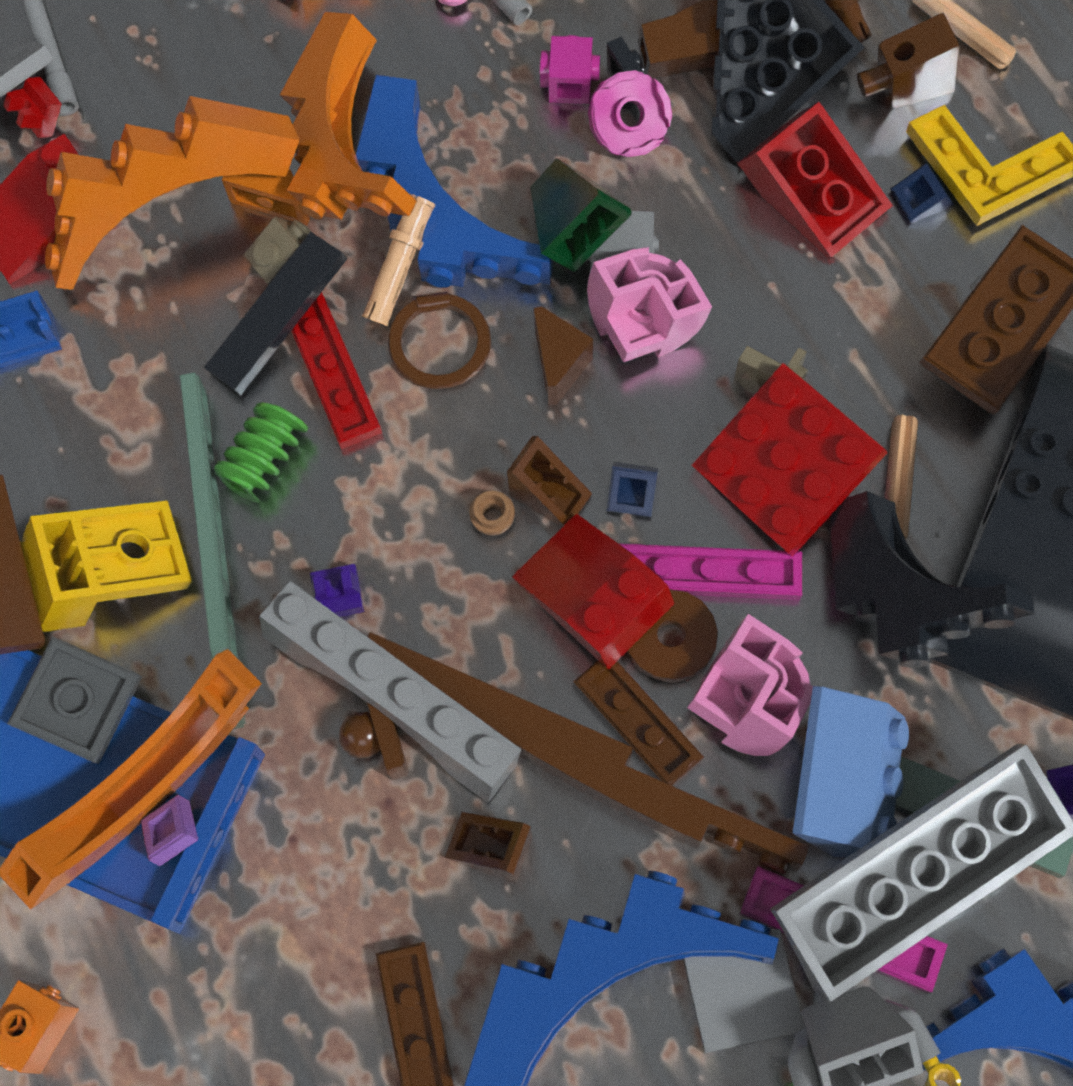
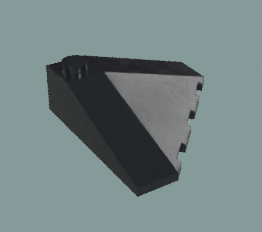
M717 0L716 30H720L719 56L714 57L713 91H717L716 117L711 118V136L738 164L740 160L779 129L865 47L823 0Z

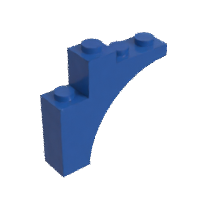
M1002 948L980 962L978 965L983 970V973L971 980V982L983 999L979 1000L976 994H972L950 1009L954 1018L940 1028L936 1026L934 1021L925 1025L941 1052L937 1055L939 1061L977 1049H1010L1050 1059L1073 1071V979L1057 990L1062 997L1060 999L1025 949L1009 955L1005 948Z

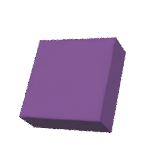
M180 795L175 796L141 820L148 861L159 866L198 841L190 801Z

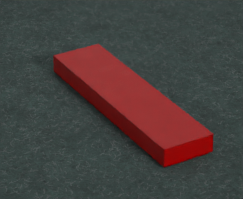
M321 292L291 332L342 450L380 435L382 430Z

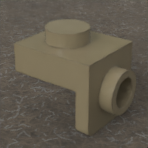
M274 217L244 253V256L264 281L270 284L312 231L298 220L289 222Z
M747 346L738 359L734 379L740 382L745 390L755 394L780 367L781 363ZM798 348L787 366L804 380L808 373V369L803 367L807 351Z

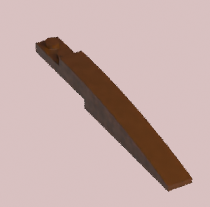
M372 632L369 633V639L522 749L520 757L593 799L697 850L706 832L714 836L712 841L714 844L727 851L740 854L741 849L760 856L759 864L774 872L786 874L788 869L797 872L803 865L810 848L809 846L628 767L633 747Z

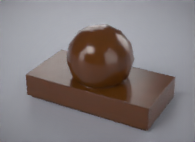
M367 702L370 713L366 711L355 712L343 721L339 730V742L346 753L356 758H369L381 750L386 771L391 780L408 776L409 769L396 725L392 720Z

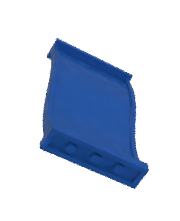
M29 650L0 654V856L7 858L17 842L58 817L105 780L170 716L171 712L133 696L98 765L7 724L42 656ZM228 735L205 762L162 804L164 805L177 795L189 800L198 836V841L161 866L148 861L142 825L140 824L114 848L67 885L180 934L264 759L265 753L253 742L241 737L235 738Z

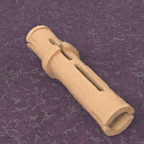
M414 194L410 195L417 202L410 216L402 215L397 229H392L389 238L392 241L362 314V317L386 327L389 324L393 308L416 251H420L424 244L421 239L428 219L435 207V204Z

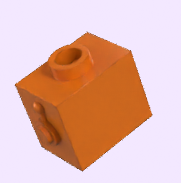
M18 980L0 1009V1066L11 1072L15 1069L20 1073L41 1074L79 1008L62 999L61 991L49 984L45 987Z

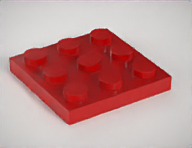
M782 363L696 459L692 466L793 557L888 452L786 364Z

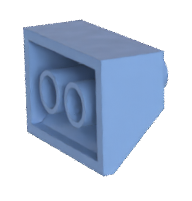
M813 686L793 834L833 857L847 858L897 824L894 817L896 798L900 797L903 790V774L900 769L902 749L907 747L909 740V728L905 720L906 717L889 703L826 687Z

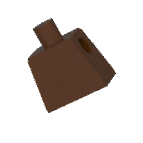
M944 12L904 30L878 45V65L857 73L858 85L864 98L884 91L890 106L899 108L947 95L955 91L960 46Z

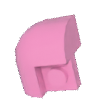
M649 247L632 249L593 262L587 286L588 303L593 322L600 336L608 334L623 362L655 352L657 358L676 350L699 332L712 309L711 303L693 273L681 259L676 263L663 255L649 253Z
M747 614L701 680L700 687L687 708L726 733L721 741L722 744L741 753L753 756H770L780 751L793 738L811 704L813 686L810 685L809 674L799 658L803 652L788 639L750 614Z

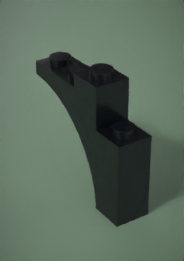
M865 491L847 497L830 515L836 609L855 615L857 621H876L879 655L898 660L899 665L902 667H923L930 663V658L949 654L947 639L968 637L971 634V629L980 627L991 629L1007 628L1015 624V619L1035 614L1033 595L1007 584L965 588L949 586L937 579L921 564L907 544L899 525L895 502Z

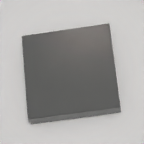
M52 636L7 724L99 765L142 676Z

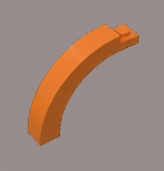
M229 649L216 654L176 709L124 763L69 809L17 842L0 867V877L30 910L70 883L141 824L142 819L160 807L205 762L247 713L249 708L246 704L262 683Z

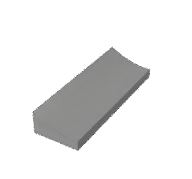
M1016 744L770 908L797 955L814 992L831 1002L1073 836V820L1026 744Z

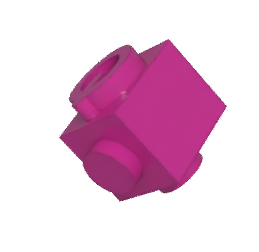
M575 35L551 36L550 50L541 51L540 88H549V103L590 104L591 81H599L600 55H592L593 37H579Z

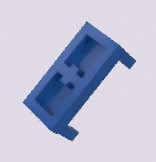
M38 290L0 301V368L62 350L53 313Z

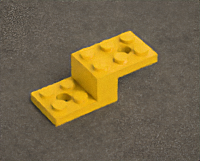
M168 500L30 516L20 541L43 632L85 626L97 602L188 589L192 582ZM126 542L136 543L143 549L145 556L139 559L131 558L123 552L121 544Z

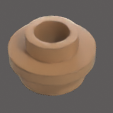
M483 492L471 503L469 510L470 520L474 528L480 533L499 535L507 531L513 524L515 518L513 502L502 492ZM490 509H496L501 513L496 520H488L484 517V514Z

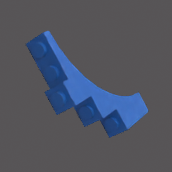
M376 75L356 157L363 172L391 176L409 194L422 197L435 204L423 233L422 242L424 244L418 256L421 281L440 288L450 286L464 287L466 273H473L484 279L501 277L515 279L526 285L550 284L553 273V260L541 254L539 244L518 240L487 226L462 209L440 186L428 167L418 142L417 130L420 99L417 80ZM389 214L390 231L397 229L402 215Z
M648 871L647 877L635 874L618 934L611 932L612 923L597 917L583 915L582 922L568 919L551 979L545 978L546 968L527 961L517 960L515 968L504 964L501 965L464 1086H528L535 1067L557 1033L587 1002L621 979L654 965L690 957H735L773 965L779 938L769 936L770 927L754 921L741 919L739 926L719 921L721 913L707 907L692 905L690 912L682 910L685 892L684 888L676 886V878L657 871Z

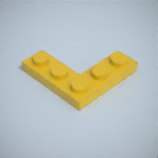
M945 105L910 121L906 130L908 136L976 226L1073 177V144L1063 131L992 167Z

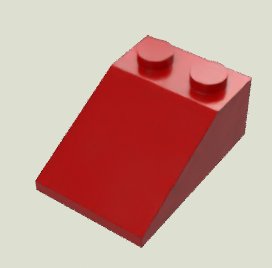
M820 102L796 114L738 162V165L761 197L828 259L832 258L893 206Z
M65 134L27 154L0 184V271L9 284L45 264L47 245L49 243L54 244L57 235L55 233V216L57 210L53 196L47 194L48 173L51 168H57L61 152L79 155Z
M577 513L512 576L513 580L608 670L675 604L669 586L633 553Z

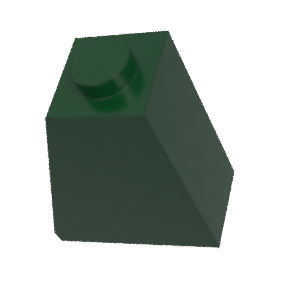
M558 158L530 186L541 254L573 272L632 215L631 209L591 178Z

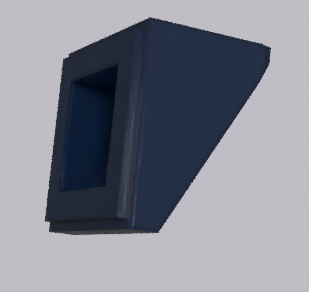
M927 163L890 188L911 223L939 213L954 205L937 175Z
M614 462L606 511L651 517L658 468Z

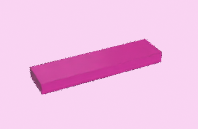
M620 544L659 576L671 590L685 591L693 596L800 600L802 597V551H797L792 557L786 551Z
M757 866L739 915L774 930L780 929L781 933H784L770 908L805 885ZM926 936L875 972L930 994L933 992L948 944Z

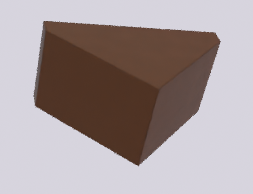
M544 307L533 308L534 328L548 406L557 405L592 361L593 338Z
M538 436L530 438L507 470L509 496L560 527H563L576 513L579 514L592 495L589 489Z
M461 812L444 858L516 884L532 841L531 826L523 822Z

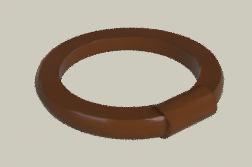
M448 292L416 296L415 300L407 304L397 314L388 335V349L396 369L412 383L431 389L455 387L474 377L485 364L491 348L490 329L481 311L466 299L448 294ZM447 309L460 313L472 323L478 337L476 350L469 362L459 370L443 375L428 374L415 368L407 360L402 350L403 335L410 322L426 312Z

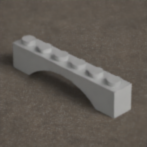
M290 581L259 616L262 635L266 640L299 664L333 679L374 706L419 743L449 775L487 803H489L517 766L522 749Z

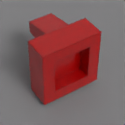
M41 77L26 79L22 89L6 93L3 106L7 111H17L19 113L16 123L20 128H31L38 138L53 137L62 103Z

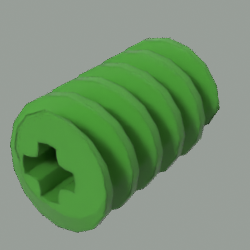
M264 402L257 403L253 409L255 417H248L244 422L243 426L246 432H237L233 438L237 447H227L223 453L226 461H218L214 466L215 474L223 484L237 495L254 503L260 502L252 492L254 488L268 491L270 485L262 477L263 473L276 477L280 473L278 468L271 462L273 458L287 462L289 459L288 454L281 446L285 444L296 448L299 444L291 431L296 430L306 433L309 429L292 412L278 405Z

